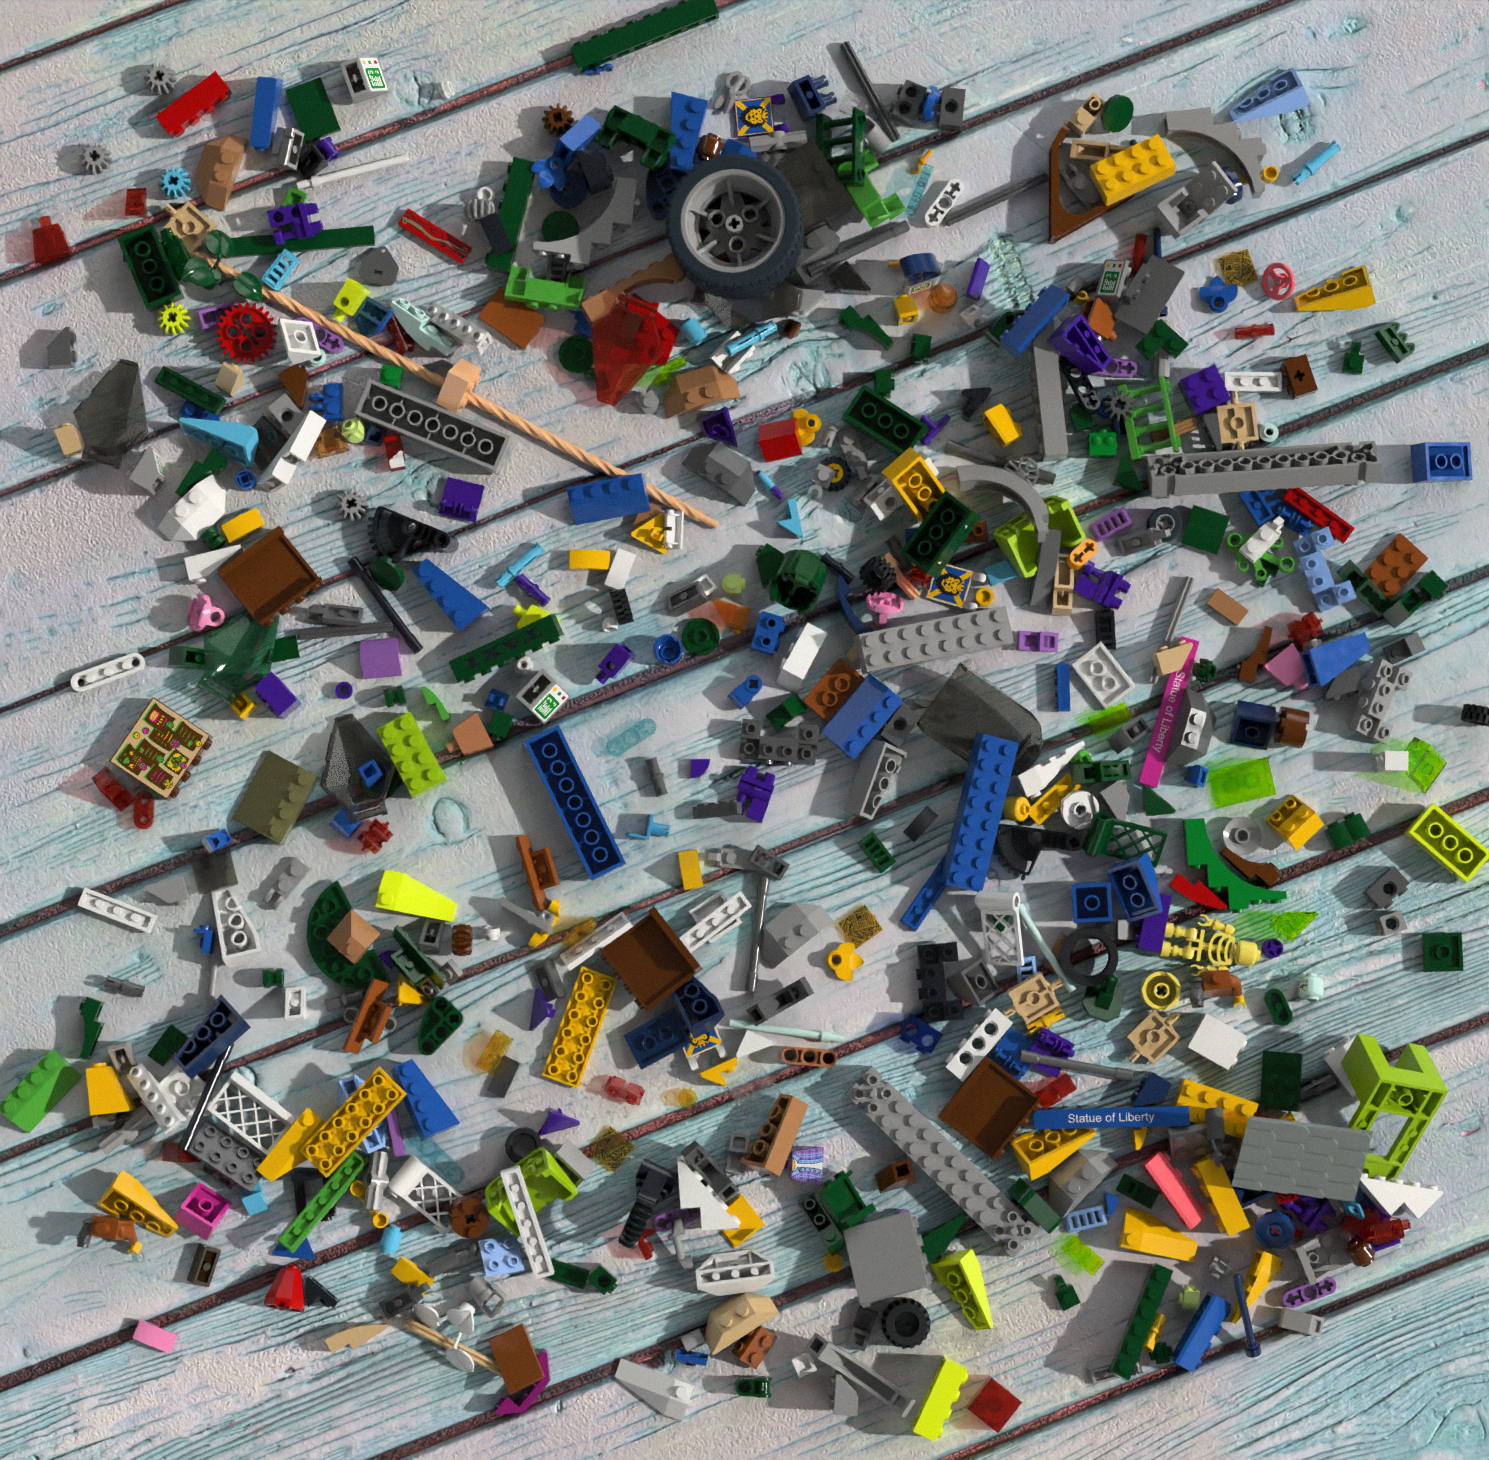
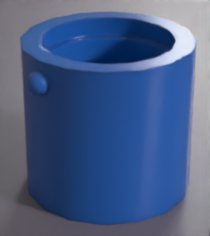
M344 806L334 816L329 825L348 840L358 830L363 821Z

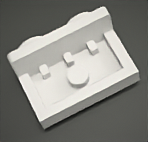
M734 330L709 356L728 375L736 373L740 368V364L744 360L749 359L753 354L752 351L755 349L753 345H750L731 357L727 355L724 347L743 337L737 330Z

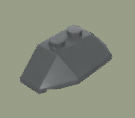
M829 224L812 231L804 238L801 254L798 256L792 272H789L788 277L784 278L780 285L808 286L826 272L824 271L810 278L806 272V267L838 253L840 238Z
M720 442L692 448L682 465L743 506H746L756 491L751 463Z
M1187 688L1184 689L1164 762L1183 767L1207 754L1217 718L1203 694Z

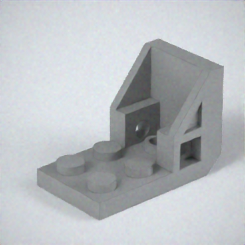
M1213 161L1191 182L1166 198L1152 211L1176 240L1198 227L1231 198L1238 189L1216 161Z
M1350 1221L1327 1229L1323 1234L1317 1233L1289 1245L1304 1283L1310 1286L1316 1284L1332 1274L1331 1271L1352 1263L1346 1255V1248L1348 1247L1347 1243L1352 1238L1357 1237Z

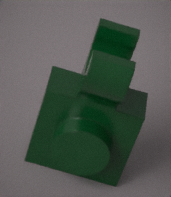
M1353 340L1350 353L1344 354L1343 373L1362 374L1365 355H1359L1361 348L1360 340Z
M1262 559L1261 564L1266 570L1267 575L1265 580L1258 581L1256 585L1263 588L1269 576L1275 578L1279 567Z
M1061 1275L1053 1278L1059 1289L1054 1294L1063 1311L1081 1303L1072 1284L1066 1286Z

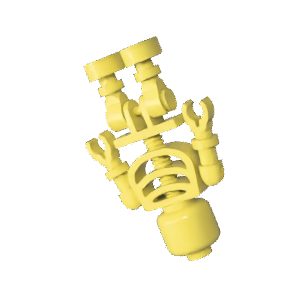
M1201 914L1200 917H1205L1208 923L1201 924L1197 922L1198 925L1211 927L1214 931H1223V933L1213 934L1208 943H1203L1205 930H1200L1199 939H1197V929H1181V926L1175 928L1174 923L1167 922L1164 937L1172 938V935H1175L1176 938L1180 936L1185 937V940L1188 941V946L1178 948L1177 945H1174L1172 947L1170 942L1163 941L1160 956L1168 957L1169 954H1172L1173 957L1178 955L1183 956L1184 959L1193 960L1194 951H1196L1195 961L1199 962L1203 949V951L1207 950L1209 962L1213 965H1218H1191V968L1196 967L1200 969L1196 974L1191 973V976H1198L1204 971L1228 970L1225 965H1231L1232 959H1234L1237 965L1252 967L1255 961L1259 962L1261 950H1257L1255 942L1239 940L1235 944L1236 938L1231 936L1235 931L1234 927L1229 924L1220 923L1218 919L1212 920L1207 915ZM1217 936H1221L1216 945L1213 944L1214 939ZM1227 938L1225 945L1221 946L1223 940ZM1192 942H1198L1197 948L1192 947ZM1212 951L1216 953L1217 961L1212 958ZM1220 953H1221V954L1223 953V960H1224V961L1221 960V958H1220Z

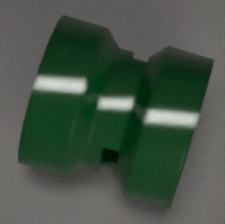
M211 526L200 536V539L209 545L211 551L219 550L227 542L224 536L218 534L215 526Z
M402 685L396 686L395 689H383L388 708L394 707L398 703L401 705L407 703Z
M277 968L273 972L270 969H263V987L271 988L272 985L284 987V969Z

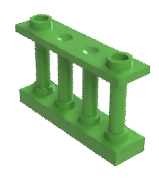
M1159 376V384L1133 390L1128 388L1126 384L1118 385L1119 395L1121 390H1124V396L1131 393L1129 400L1136 396L1162 392L1163 402L1136 408L1135 411H1131L1133 413L1132 418L1126 415L1125 427L1131 458L1134 462L1141 461V455H1144L1145 452L1172 447L1173 451L1178 453L1179 447H1181L1180 436H1176L1168 391H1171L1170 383L1164 376ZM1165 410L1167 421L1140 427L1135 425L1134 418H1137L1138 415ZM1169 428L1171 439L1146 445L1139 444L1138 437L1141 434Z

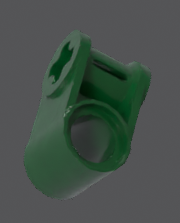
M1006 312L984 336L999 348L1001 341L999 337L1006 329L1010 331L1014 326L1011 323L1007 325L1006 319L1012 318L1014 321L1018 316L1014 312Z
M739 1377L735 1381L734 1387L740 1396L770 1398L772 1396L770 1393L772 1377ZM741 1382H747L749 1388L746 1391H740L738 1385Z

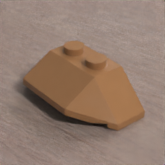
M230 134L205 144L193 181L206 206L225 212L249 142L247 139Z
M710 365L676 375L663 399V404L667 417L670 419L739 399L741 396L736 379Z

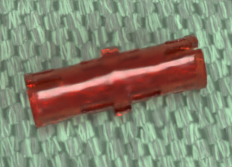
M1135 234L1134 248L1131 251V272L1133 273L1139 271L1144 257H1146L1145 246L1148 236L1145 234Z
M1273 323L1265 325L1252 324L1249 327L1235 328L1234 331L1236 340L1245 338L1258 339L1261 336H1274L1275 334Z

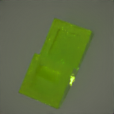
M683 356L669 363L653 379L654 388L672 381L670 373L686 367V361Z
M1125 702L1088 718L1095 736L1133 719Z
M1075 1234L1061 1248L1091 1276L1105 1263L1101 1257Z

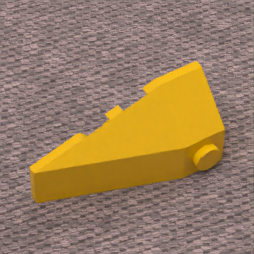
M1093 1128L1044 1129L1042 1133H1025L1015 1138L1010 1146L1021 1169L1032 1181L1050 1172L1093 1138L1096 1132Z
M1258 1248L1243 1283L1248 1308L1274 1279L1276 1273H1280L1283 1263H1281L1282 1258ZM1238 1298L1229 1318V1321L1234 1324L1242 1317Z

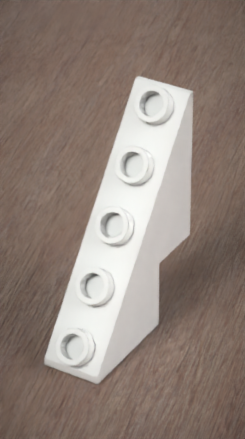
M436 302L426 308V315L431 318L429 322L461 345L468 346L480 356L492 342L489 332Z
M310 410L257 483L271 493L288 485L296 467L306 461L326 420Z
M142 1063L131 1068L127 1075L131 1084L165 1134L173 1133L187 1119L174 1106L173 1103L175 1101Z
M683 1155L681 1157L677 1156L681 1210L700 1208L703 1232L740 1229L741 1221L734 1214L732 1216L726 1211L728 1206L722 1200L717 1201L713 1196L716 1194L709 1185L705 1187L702 1184V1176L696 1170L693 1172L688 1167L690 1163Z
M1363 1172L1359 1182L1360 1188L1382 1213L1390 1216L1401 1206L1410 1217L1419 1219L1443 1194L1442 1191L1438 1190V1186L1426 1184L1425 1188L1420 1187L1421 1183L1409 1181V1184H1403V1180L1396 1178L1386 1181L1384 1176L1374 1175V1178H1370L1367 1173Z

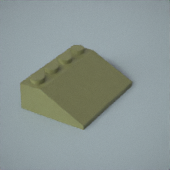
M268 751L232 818L273 841L284 845L320 777Z

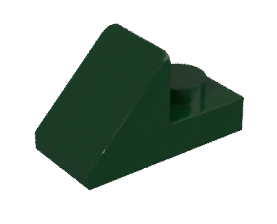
M796 693L769 712L766 717L775 730L778 731L808 708Z

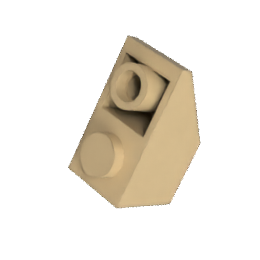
M1093 92L1069 119L1067 125L1071 127L1070 130L1082 138L1103 112L1105 101Z
M224 361L214 384L229 396L234 397L245 381V377L242 375L243 371L240 370V367L232 362L228 364Z
M61 424L58 429H54L61 449L67 458L86 453L81 432L73 424Z
M1183 640L1174 643L1175 647L1170 649L1167 646L1157 648V653L1151 655L1158 676L1181 670L1193 647L1192 642L1186 643Z

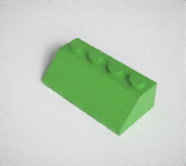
M50 1050L0 1103V1111L11 1122L27 1133H30L83 1076L56 1050Z

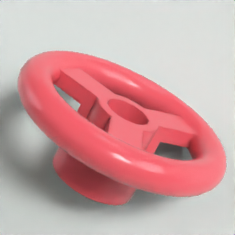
M1277 262L1265 269L1262 276V286L1265 293L1271 299L1278 301L1284 300L1292 294L1295 287V278L1292 270L1287 265ZM1280 268L1286 273L1277 274L1274 269ZM1269 275L1272 277L1274 284L1272 291L1268 286ZM1288 287L1284 294L1278 295L1279 289Z

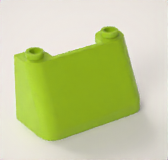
M1054 495L1043 498L1042 500L1049 513L1048 529L1061 530L1059 549L1063 546L1070 548L1078 547L1086 537L1069 500ZM1023 511L993 532V536L1018 574L1023 578H1030L1035 575L1037 570L1035 558L1039 543L1032 522L1026 512Z
M544 1147L537 1148L512 1166H520L535 1214L558 1197L566 1202L572 1200L578 1194L574 1183ZM500 1175L490 1182L485 1189L487 1209L494 1218L518 1238L521 1234Z

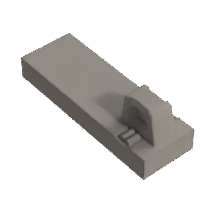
M501 897L498 904L549 934L554 930V927L551 925L555 915L544 909L536 917Z

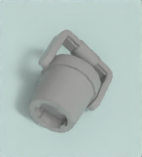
M866 115V124L872 130L865 137V146L880 156L892 141L881 130V127Z
M480 1275L476 1276L466 1287L467 1292L476 1301L477 1307L489 1318L500 1314L505 1307V1302L508 1300V1296L496 1284H490ZM496 1294L501 1298V1301L491 1311L486 1304Z

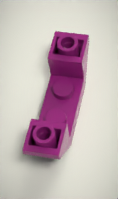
M546 1349L543 1352L538 1351L536 1354L545 1377L532 1384L534 1388L530 1393L526 1391L519 1400L522 1402L521 1404L509 1395L506 1398L501 1397L495 1404L497 1409L494 1413L502 1415L525 1412L551 1380L549 1355Z

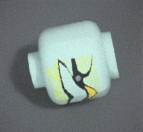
M1307 973L1305 977L1299 979V997L1304 1002L1316 1003L1323 997L1324 981L1317 977V974Z

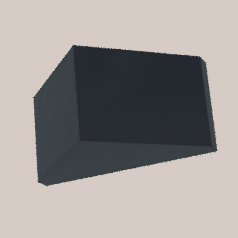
M312 144L298 161L296 171L303 180L310 179V176L316 175L328 166L325 157L315 144Z

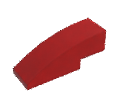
M1180 873L1176 874L1167 884L1177 894L1196 904L1220 910L1228 907L1203 883L1196 881L1192 885Z

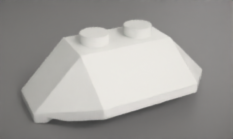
M213 474L197 483L167 512L158 528L172 542L197 541L208 528L213 526L225 514L226 487Z
M752 1249L713 1254L701 1267L695 1270L698 1290L717 1296L758 1291L775 1279L773 1260Z

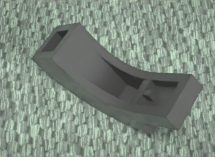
M804 976L746 1009L756 1027L812 995L814 992Z
M696 1140L681 1152L683 1157L697 1170L725 1203L740 1191Z

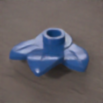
M551 156L547 160H538L533 164L531 171L539 174V189H545L554 185L558 191H561L565 187L567 177L563 172L564 163L561 158ZM552 162H556L558 167H552Z
M1219 276L1213 278L1209 288L1200 287L1202 301L1209 304L1210 309L1215 313L1224 312L1228 307V303L1235 300L1238 292L1237 284L1226 286ZM1220 301L1222 306L1217 307L1215 302Z

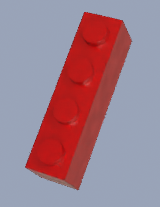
M215 71L155 117L172 139L174 137L177 138L185 132L187 127L196 125L203 115L213 112L215 106L220 102H226L232 92Z

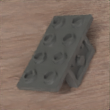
M1151 255L1148 262L1142 264L1126 290L1124 301L1116 312L1115 319L1144 335L1148 334L1185 272L1157 256Z
M207 1121L195 1136L189 1153L201 1160L199 1170L230 1190L234 1187L235 1183L248 1192L254 1189L263 1176L256 1170L265 1159L263 1156L210 1121Z

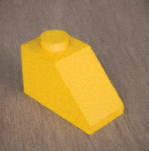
M901 295L896 297L897 300H894L893 306L898 326L917 322L919 313L913 296Z

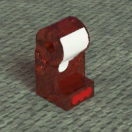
M400 433L382 436L390 471L405 470V454Z

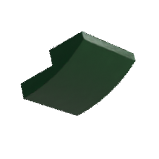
M1193 505L1181 543L1217 555L1230 516Z

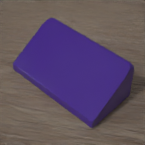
M977 258L965 295L967 298L977 301L980 300L990 269V265L982 258Z

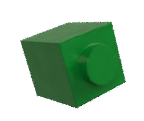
M383 364L379 383L400 391L404 374L402 368Z

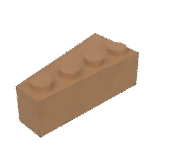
M780 1094L768 1114V1121L759 1128L760 1134L755 1143L751 1142L748 1147L750 1149L746 1158L742 1157L739 1163L753 1171L780 1177L808 1104L794 1096Z

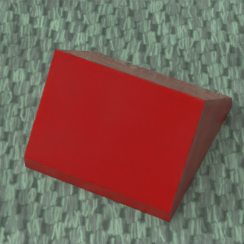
M796 417L759 425L758 442L766 463L803 455Z

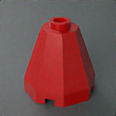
M286 1265V1268H281L265 1296V1306L278 1310L286 1309L290 1312L304 1313L305 1297L302 1272L298 1270V1266Z

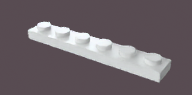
M520 1166L501 1170L500 1174L535 1280L554 1275L555 1271Z

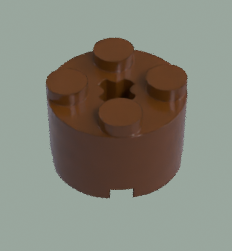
M1281 706L1279 722L1276 721L1273 732L1276 733L1274 743L1293 748H1302L1308 732L1306 724H1309V712Z
M474 1195L456 1198L448 1210V1218L453 1230L464 1238H477L488 1227L489 1212L483 1201ZM472 1214L471 1218L466 1219V1215L470 1216Z

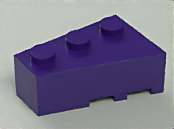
M1082 313L1065 319L1047 339L1051 345L1086 375L1102 371L1112 360Z

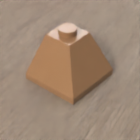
M351 909L327 937V940L351 962L356 964L381 933Z

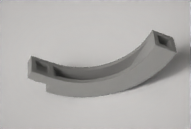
M987 465L956 466V478L960 492L989 491L1013 500L1029 516L1038 543L1046 541V534L1049 533L1047 525L1049 513L1044 501L1030 484L1017 475L997 467Z
M816 1332L805 1347V1350L817 1359L859 1384L904 1418L916 1402L878 1372Z

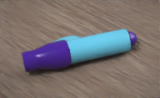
M756 471L757 477L765 485L764 488L767 492L777 497L780 501L784 496L778 487L773 484L763 471Z

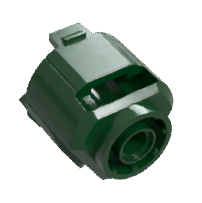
M795 549L784 553L769 587L770 601L776 600L788 609L798 610L799 616L810 612L813 605L817 603L827 578L825 564L820 561L816 554L808 550Z

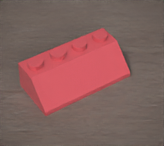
M1158 1150L1141 1162L1140 1165L1183 1225L1191 1230L1207 1215L1204 1212L1206 1207L1200 1199L1196 1200L1192 1194L1195 1192L1188 1183L1185 1185L1181 1180L1183 1175L1178 1168L1173 1169L1170 1164L1172 1160L1168 1154Z

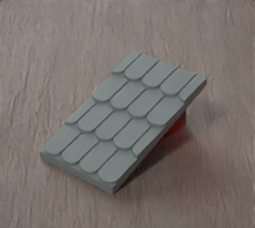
M1255 1112L1248 1119L1231 1186L1257 1191L1266 1190L1284 1194L1292 1193L1322 1199L1325 1197L1343 1201H1354L1374 1131L1279 1120Z

